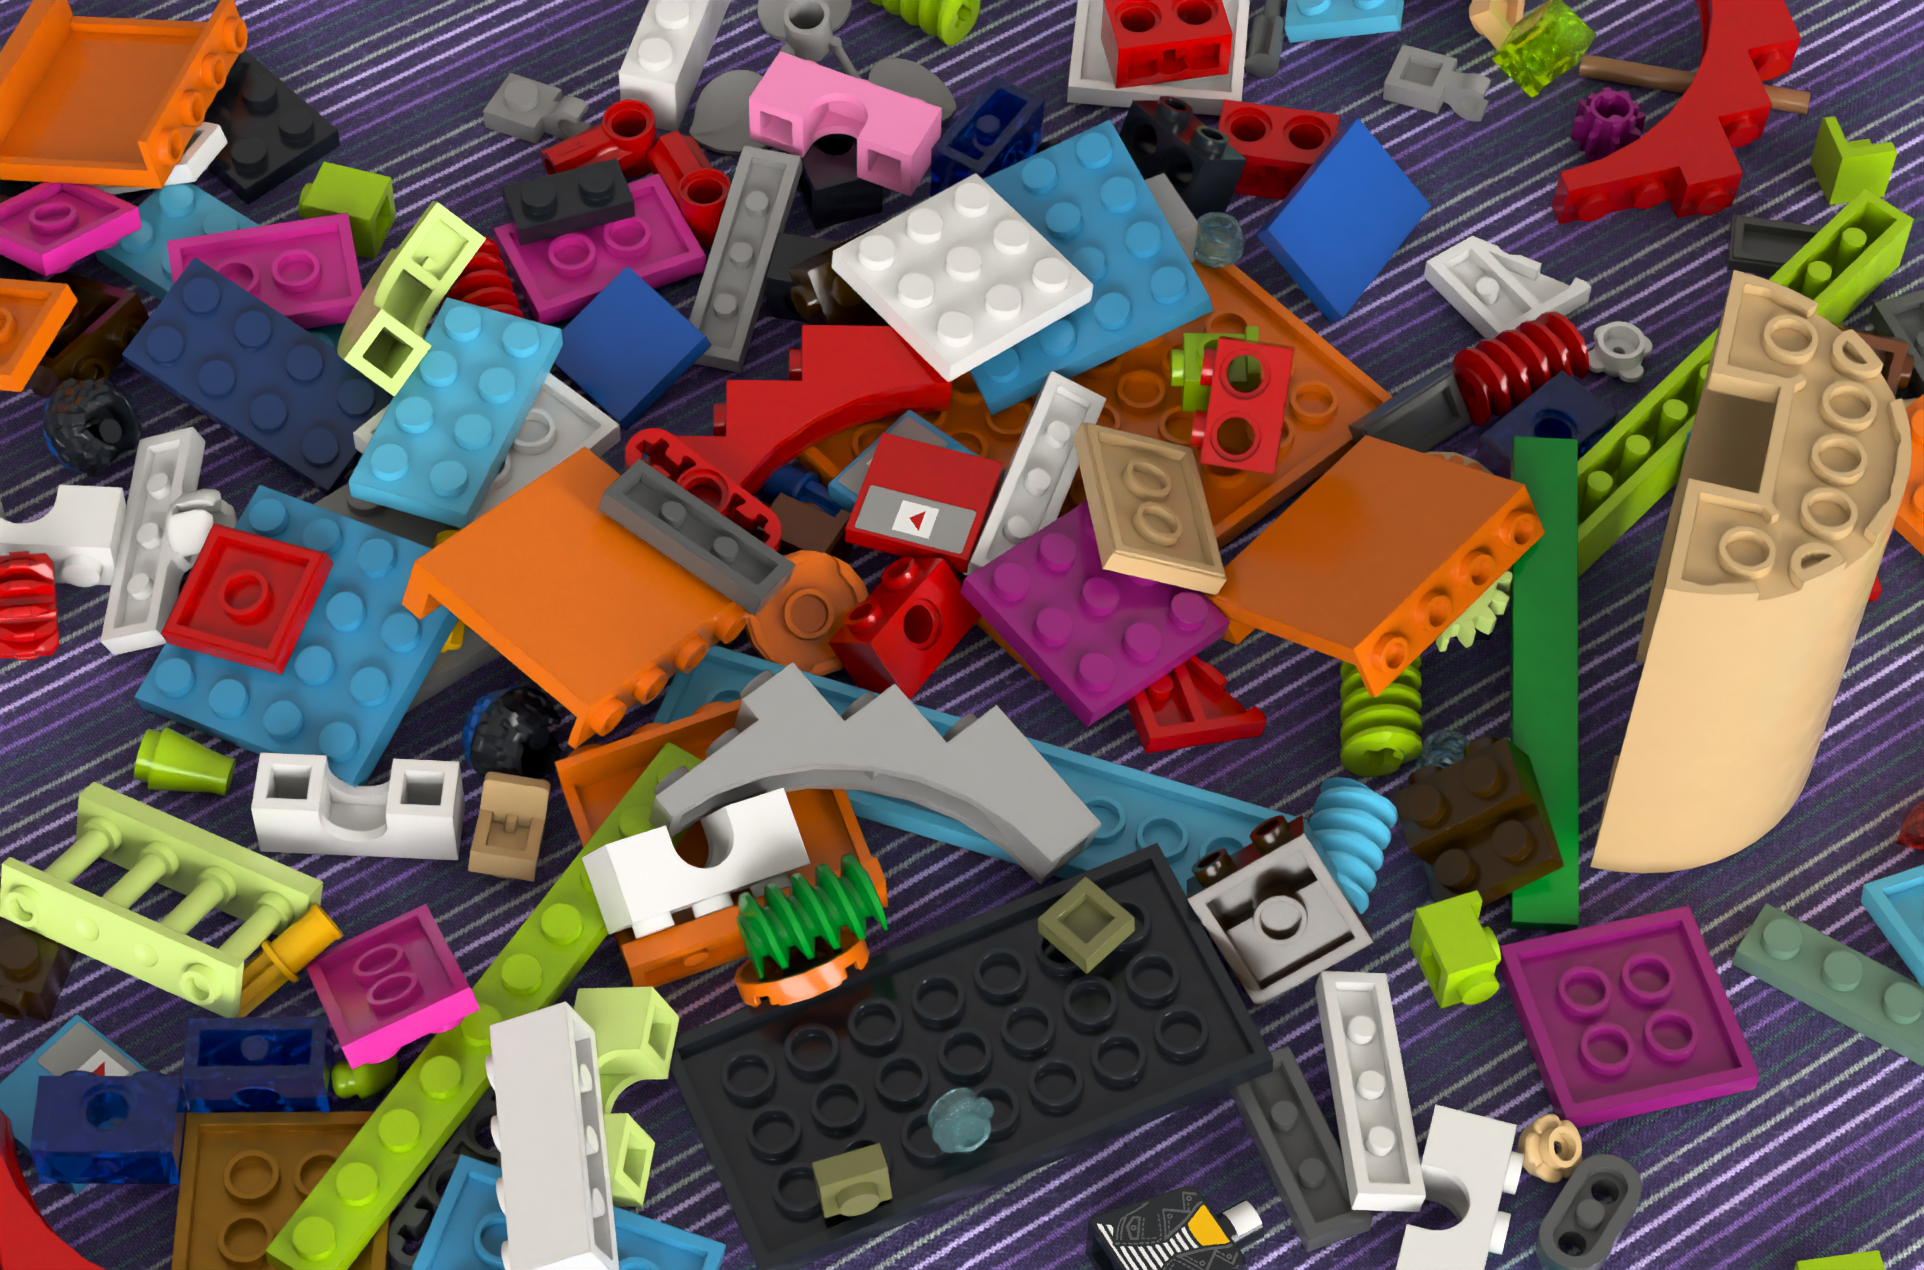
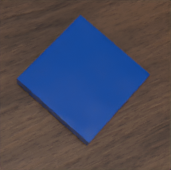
M627 266L562 330L563 346L554 365L627 431L712 344L699 329Z

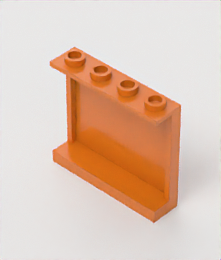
M33 0L0 52V180L162 189L175 165L180 163L183 152L195 130L203 123L205 113L217 92L223 88L233 64L239 54L246 48L248 39L247 26L245 21L239 17L235 1L220 0L208 22L73 16L68 0Z
M1365 435L1224 567L1227 580L1217 595L1202 593L1230 621L1221 639L1238 645L1257 628L1356 666L1368 694L1376 698L1545 534V531L1525 484Z
M585 446L415 560L401 603L420 620L441 605L445 606L572 712L577 718L568 744L574 749L596 733L600 736L610 733L619 724L629 708L637 702L643 705L650 703L662 691L669 678L679 671H682L684 674L690 673L704 659L709 648L720 640L725 644L734 640L744 629L750 617V614L744 608L598 509L603 492L621 475Z
M742 698L730 703L722 701L708 703L698 708L691 716L668 724L659 722L646 724L632 732L629 737L603 746L600 744L584 745L572 751L567 758L556 761L555 766L561 789L582 848H584L668 741L702 761L708 758L705 754L708 747L723 733L736 727L734 724ZM802 789L785 792L811 863L788 874L789 878L792 874L798 872L812 887H815V867L821 863L828 865L839 878L840 858L842 855L850 853L868 872L883 909L888 907L886 879L877 857L872 858L846 791L843 789ZM699 820L688 830L675 847V851L689 865L704 868L708 860L709 847L701 821ZM790 887L781 889L786 897L790 896ZM748 888L730 894L733 906L695 919L692 907L673 913L671 915L674 926L636 939L632 927L613 933L632 986L657 988L749 956L736 917L739 916L740 894L748 892L753 897L751 889ZM764 896L755 898L756 902L763 907Z

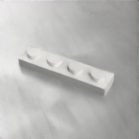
M1053 371L1049 373L1043 382L995 495L969 561L968 572H963L962 574L969 576L1057 520L1079 466L1073 437L1082 422L1097 423L1106 401L1105 397Z
M1321 971L1315 991L1351 1210L1420 1212L1426 1192L1386 973Z

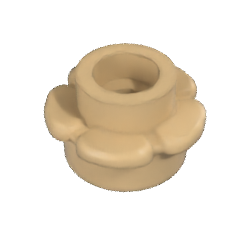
M1545 1114L1538 1117L1533 1124H1530L1523 1130L1518 1141V1153L1525 1154L1523 1167L1531 1175L1550 1183H1557L1562 1177L1570 1178L1576 1167L1582 1162L1581 1136L1575 1125L1569 1120L1560 1121L1559 1117L1555 1114ZM1554 1142H1555V1144H1556L1557 1154L1555 1153V1150H1554Z

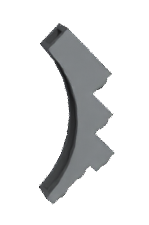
M793 662L776 675L770 670L762 672L744 687L740 693L742 700L734 724L736 727L729 729L719 736L706 750L705 754L708 758L689 771L685 766H680L660 781L654 789V793L657 796H655L649 821L655 828L666 825L671 838L707 815L727 805L780 788H784L785 792L802 789L863 790L909 800L962 822L1002 848L1040 885L1087 849L1102 824L997 705L980 718H977L973 713L967 714L956 722L942 737L899 687L893 684L877 697L871 691L863 694L844 711L841 717Z

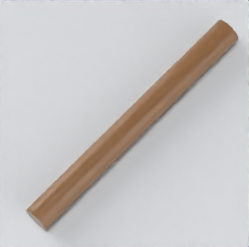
M1583 53L1578 72L1580 77L1684 94L1696 75L1695 72ZM1763 84L1772 103L1771 109L1803 115L1807 114L1810 92Z

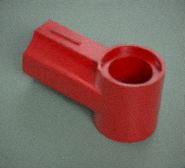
M625 99L615 102L603 114L601 124L540 151L542 164L547 174L551 175L617 158L625 177L646 175L651 171L647 164V152L658 141L655 116L652 109L646 103L639 100Z
M678 130L660 136L655 146L647 152L648 167L653 175L660 174L701 247H712L731 187L730 179L724 172L712 167L693 136L682 135Z

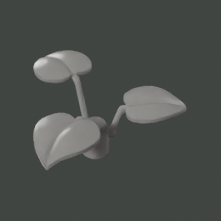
M758 0L757 12L763 30L776 40L787 41L781 47V52L814 62L822 60L830 52L834 54L845 74L861 78L842 48V40L839 37L833 36V32L838 30L849 17L852 9V0ZM889 58L876 62L871 68L868 81L941 107V125L951 120L956 113V103L950 90L935 74L924 66L907 59ZM731 70L720 74L707 84L697 100L693 123L689 130L690 136H693L697 144L711 151L729 155H741L743 145L761 149L771 147L750 139L749 97L763 76L749 70Z

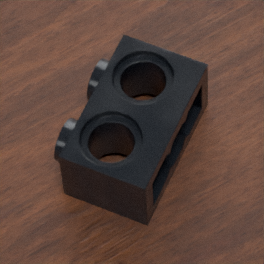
M1161 96L1159 100H1133L1119 136L1143 179L1146 180L1165 173L1197 222L1222 221L1247 159L1228 144L1229 138L1224 133L1204 125L1193 116V110L1186 102L1170 96Z

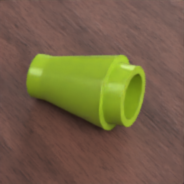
M165 727L162 732L147 729L136 758L134 779L147 782L148 790L203 792L226 796L233 779L236 758L222 755L168 727Z

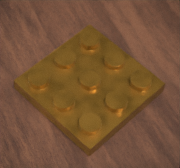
M375 1111L187 1113L171 1270H278L267 1263L266 1248ZM392 1213L348 1270H389L388 1239L389 1227L392 1223Z

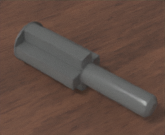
M1266 0L1263 14L1261 13L1254 18L1245 60V69L1256 78H1270L1278 72L1285 34L1283 30L1284 19L1280 17L1283 0Z

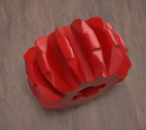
M29 551L9 552V555L0 556V658H17L18 661L37 660L39 656L54 655L59 646V619L56 580L52 560L46 553L29 554Z

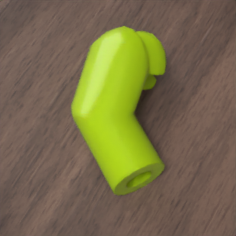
M397 1053L383 1062L365 1063L353 1070L348 1061L336 1063L331 1070V1080L336 1095L342 1099L359 1095L361 1099L375 1095L391 1085L398 1071Z

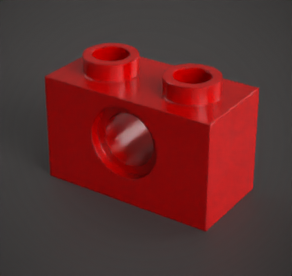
M904 557L896 560L883 571L881 575L882 581L865 601L855 605L844 618L845 624L828 644L858 688L881 694L893 684H896L910 700L981 617V614L960 593L962 585L944 558Z

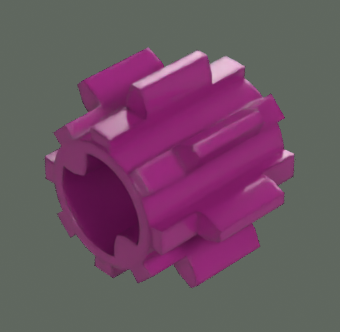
M1611 87L1602 88L1598 94L1592 92L1587 97V100H1579L1570 138L1571 140L1578 141L1579 151L1584 150L1586 159L1594 162L1638 140L1642 135L1646 115L1643 112H1638V103L1631 101L1630 93L1624 90L1622 92L1612 91Z

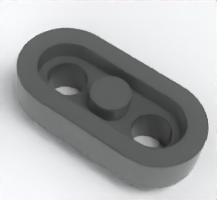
M1598 1154L1586 1158L1576 1167L1540 1226L1536 1240V1254L1545 1270L1601 1269L1635 1214L1640 1200L1642 1184L1637 1171L1631 1164L1614 1155ZM1597 1192L1606 1193L1614 1202L1610 1204L1600 1203L1594 1199L1592 1194ZM1563 1244L1574 1245L1582 1254L1578 1256L1568 1255L1562 1252L1559 1246Z

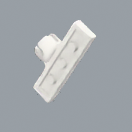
M194 427L139 439L100 641L113 655L166 644V640L161 635V632L176 603L180 581L184 573L193 567L214 523L234 528L238 522L233 506L221 500V493L218 490H197L206 441Z

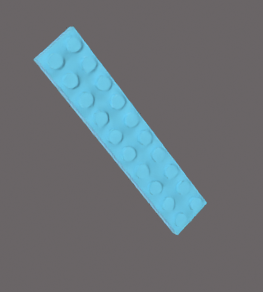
M713 645L694 670L688 674H684L682 671L675 674L653 723L668 724L691 716L698 708L708 703L717 701L730 703L741 699V691L756 676L766 670H770L776 675L787 666ZM801 671L841 717L855 700L869 692V690ZM872 692L876 697L880 695L879 693ZM914 704L942 737L961 719L957 716ZM1026 737L1102 823L1090 846L1054 874V876L1064 879L1071 878L1158 843L1187 897V880L1194 876L1191 869L1204 855L1219 848H1225L1228 854L1232 855L1252 843L1249 838L1251 832L1264 821L1278 815H1283L1288 823L1297 818L1286 813ZM845 790L855 816L1018 864L1002 848L962 822L909 800L863 790Z

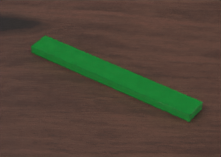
M1514 436L1511 444V480L1525 484L1545 534L1511 566L1510 741L1530 757L1564 867L1509 893V929L1567 932L1576 930L1579 926L1578 439Z

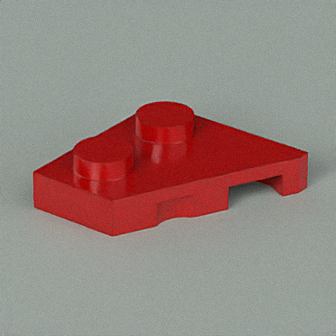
M1196 655L1126 701L1145 754L1262 736L1266 718L1264 713L1256 706L1247 711L1225 690L1227 679L1210 663L1200 660Z

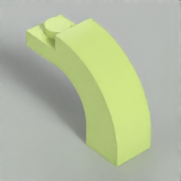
M432 201L397 250L391 249L365 287L342 330L337 347L338 356L395 397L431 348V345L423 340V336L434 311L486 238L440 203Z

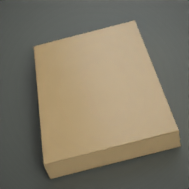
M1082 422L1073 439L1102 568L1217 595L1227 579L1194 449Z

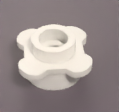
M1611 322L1598 327L1593 336L1596 342L1594 349L1588 351L1589 370L1595 373L1603 371L1607 375L1620 377L1625 382L1638 381L1644 371L1641 366L1643 357L1650 355L1652 351V343L1649 338L1644 336L1639 328L1627 322Z

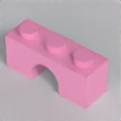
M781 51L749 97L751 140L803 158L811 145L825 135H850L857 139V177L908 196H912L941 149V107Z

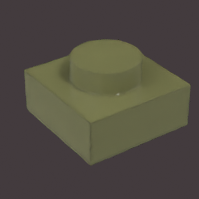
M1085 876L1038 918V931L1087 974L1135 931V921L1129 912Z
M880 1143L812 1163L817 1195L825 1218L838 1214L844 1216L861 1215L873 1210L880 1202L892 1199L888 1167Z

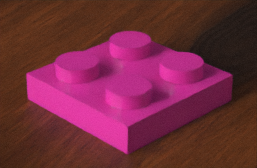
M43 182L0 203V255L44 276L62 273L68 270L72 263L95 251L112 248L118 244L121 238L141 229L138 207L91 185Z

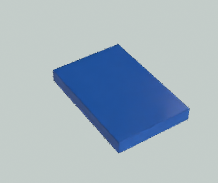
M1357 118L1342 127L1255 235L1325 318L1332 323L1344 318L1431 205L1361 120Z

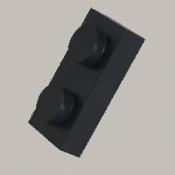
M617 158L502 187L503 202L520 246L635 217L634 199Z

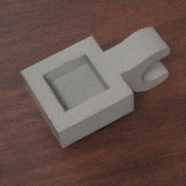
M1403 44L1384 82L1383 99L1438 114L1443 102H1445L1460 117L1469 121H1481L1489 103L1484 97L1491 80L1481 74L1457 72V58Z
M513 73L507 76L483 110L486 128L535 144L538 143L544 133L554 135L564 141L591 128V124L580 121L589 109L587 102L573 96L562 97V90L560 88Z

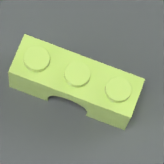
M653 987L580 988L577 991L574 1010L595 1031L612 1203L615 1207H643L655 1142L628 1113L611 1112L621 1092L633 1083L650 1079H668L679 1016Z

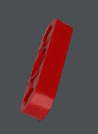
M648 428L637 432L631 437L625 449V471L638 459L642 460V453L654 457L660 451L665 453V468L678 478L676 484L687 491L697 485L713 487L721 497L719 505L714 508L717 512L727 518L732 506H736L734 522L749 532L755 530L758 526L763 528V543L779 552L781 524L777 515L766 505L670 432L659 428ZM655 464L651 466L671 480V475L663 468Z

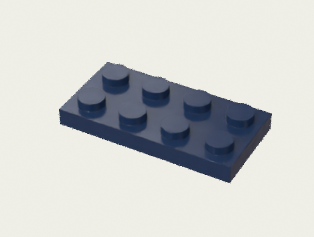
M196 257L193 258L122 353L124 362L327 496L333 493L361 454L355 448L353 432L389 405L394 397L340 358L337 350Z

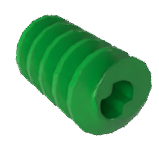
M850 853L844 854L840 858L839 878L828 865L821 863L815 867V887H812L797 872L790 876L789 897H786L773 882L766 884L764 887L763 907L748 892L739 896V916L736 917L747 953L759 980L764 978V957L770 955L782 970L790 968V947L796 946L809 961L815 959V937L822 936L833 950L836 951L841 949V927L847 926L862 941L867 939L866 918L873 916L885 931L888 930L884 910L868 872Z

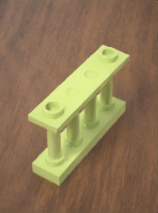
M93 782L79 794L76 842L47 869L41 871L12 857H9L2 863L0 916L227 1019L233 1020L240 1010L244 961L271 934L279 936L309 911L315 902L320 906L323 882ZM99 857L129 870L102 897L70 884ZM156 882L187 896L160 923L129 910ZM213 908L245 921L218 949L186 935Z

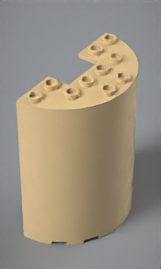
M1733 270L1655 568L1636 655V661L1644 662L1621 752L1619 756L1615 755L1590 865L1592 868L1643 874L1674 872L1714 863L1738 853L1758 841L1773 829L1790 811L1810 775L1910 473L1912 443L1906 408L1902 398L1895 399L1893 392L1881 374L1883 363L1871 347L1853 329L1842 332L1830 321L1815 313L1818 303L1781 284L1737 270Z

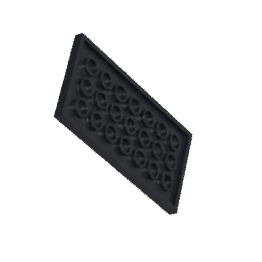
M1155 843L871 957L862 970L855 969L854 965L845 968L848 978L843 980L841 985L815 997L779 1006V1004L771 1005L769 999L762 1001L758 1007L749 1006L677 1035L669 1069L757 1270H795L1273 1072V1057L1197 915L1188 902L1158 843ZM1085 876L1129 912L1135 921V931L1087 974L1038 931V918ZM880 1143L888 1167L892 1199L880 1202L873 1210L861 1215L844 1216L838 1214L825 1218L817 1195L812 1163Z

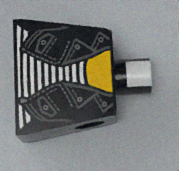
M1184 1186L1090 1219L1088 1221L1085 1253L1097 1270H1245L1246 1261L1240 1250L1263 1238L1264 1228L1260 1217L1248 1201L1242 1200L1215 1215L1197 1188Z

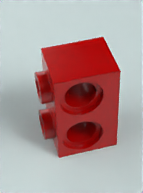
M1103 0L1101 41L1115 89L1229 73L1233 33L1222 0Z
M1223 99L1218 130L1229 138L1228 144L1247 159L1234 193L1284 200L1337 135L1339 115Z
M1220 336L1217 349L1205 348L1200 385L1211 386L1208 411L1196 410L1191 437V447L1202 448L1200 463L1275 474L1295 351L1294 346ZM1241 355H1249L1259 360L1264 369L1263 382L1251 390H1243L1236 387L1231 382L1228 374L1229 365L1234 358ZM1238 417L1248 421L1254 430V443L1244 451H1232L1226 448L1219 437L1220 426L1225 420Z

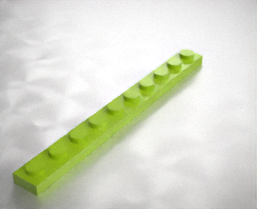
M669 741L664 745L471 989L480 1010L465 1016L463 1021L455 1028L443 1033H437L266 1248L267 1263L278 1270H348L491 1084L485 1066L487 1055L492 1054L490 1025L553 1006L608 935L582 857L606 844L656 829L649 821L654 799L657 796L654 793L655 787L673 770L680 766H685L690 771L702 762L701 759ZM692 825L670 838L674 849Z

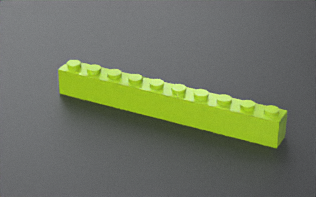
M1864 188L1769 280L1810 298L1818 303L1815 313L1828 321L1841 323L1899 267L1914 219ZM1718 328L1578 461V578L1678 482L1683 465L1687 433L1693 427ZM1511 584L1509 590L1507 592H1504L1509 597L1511 591Z

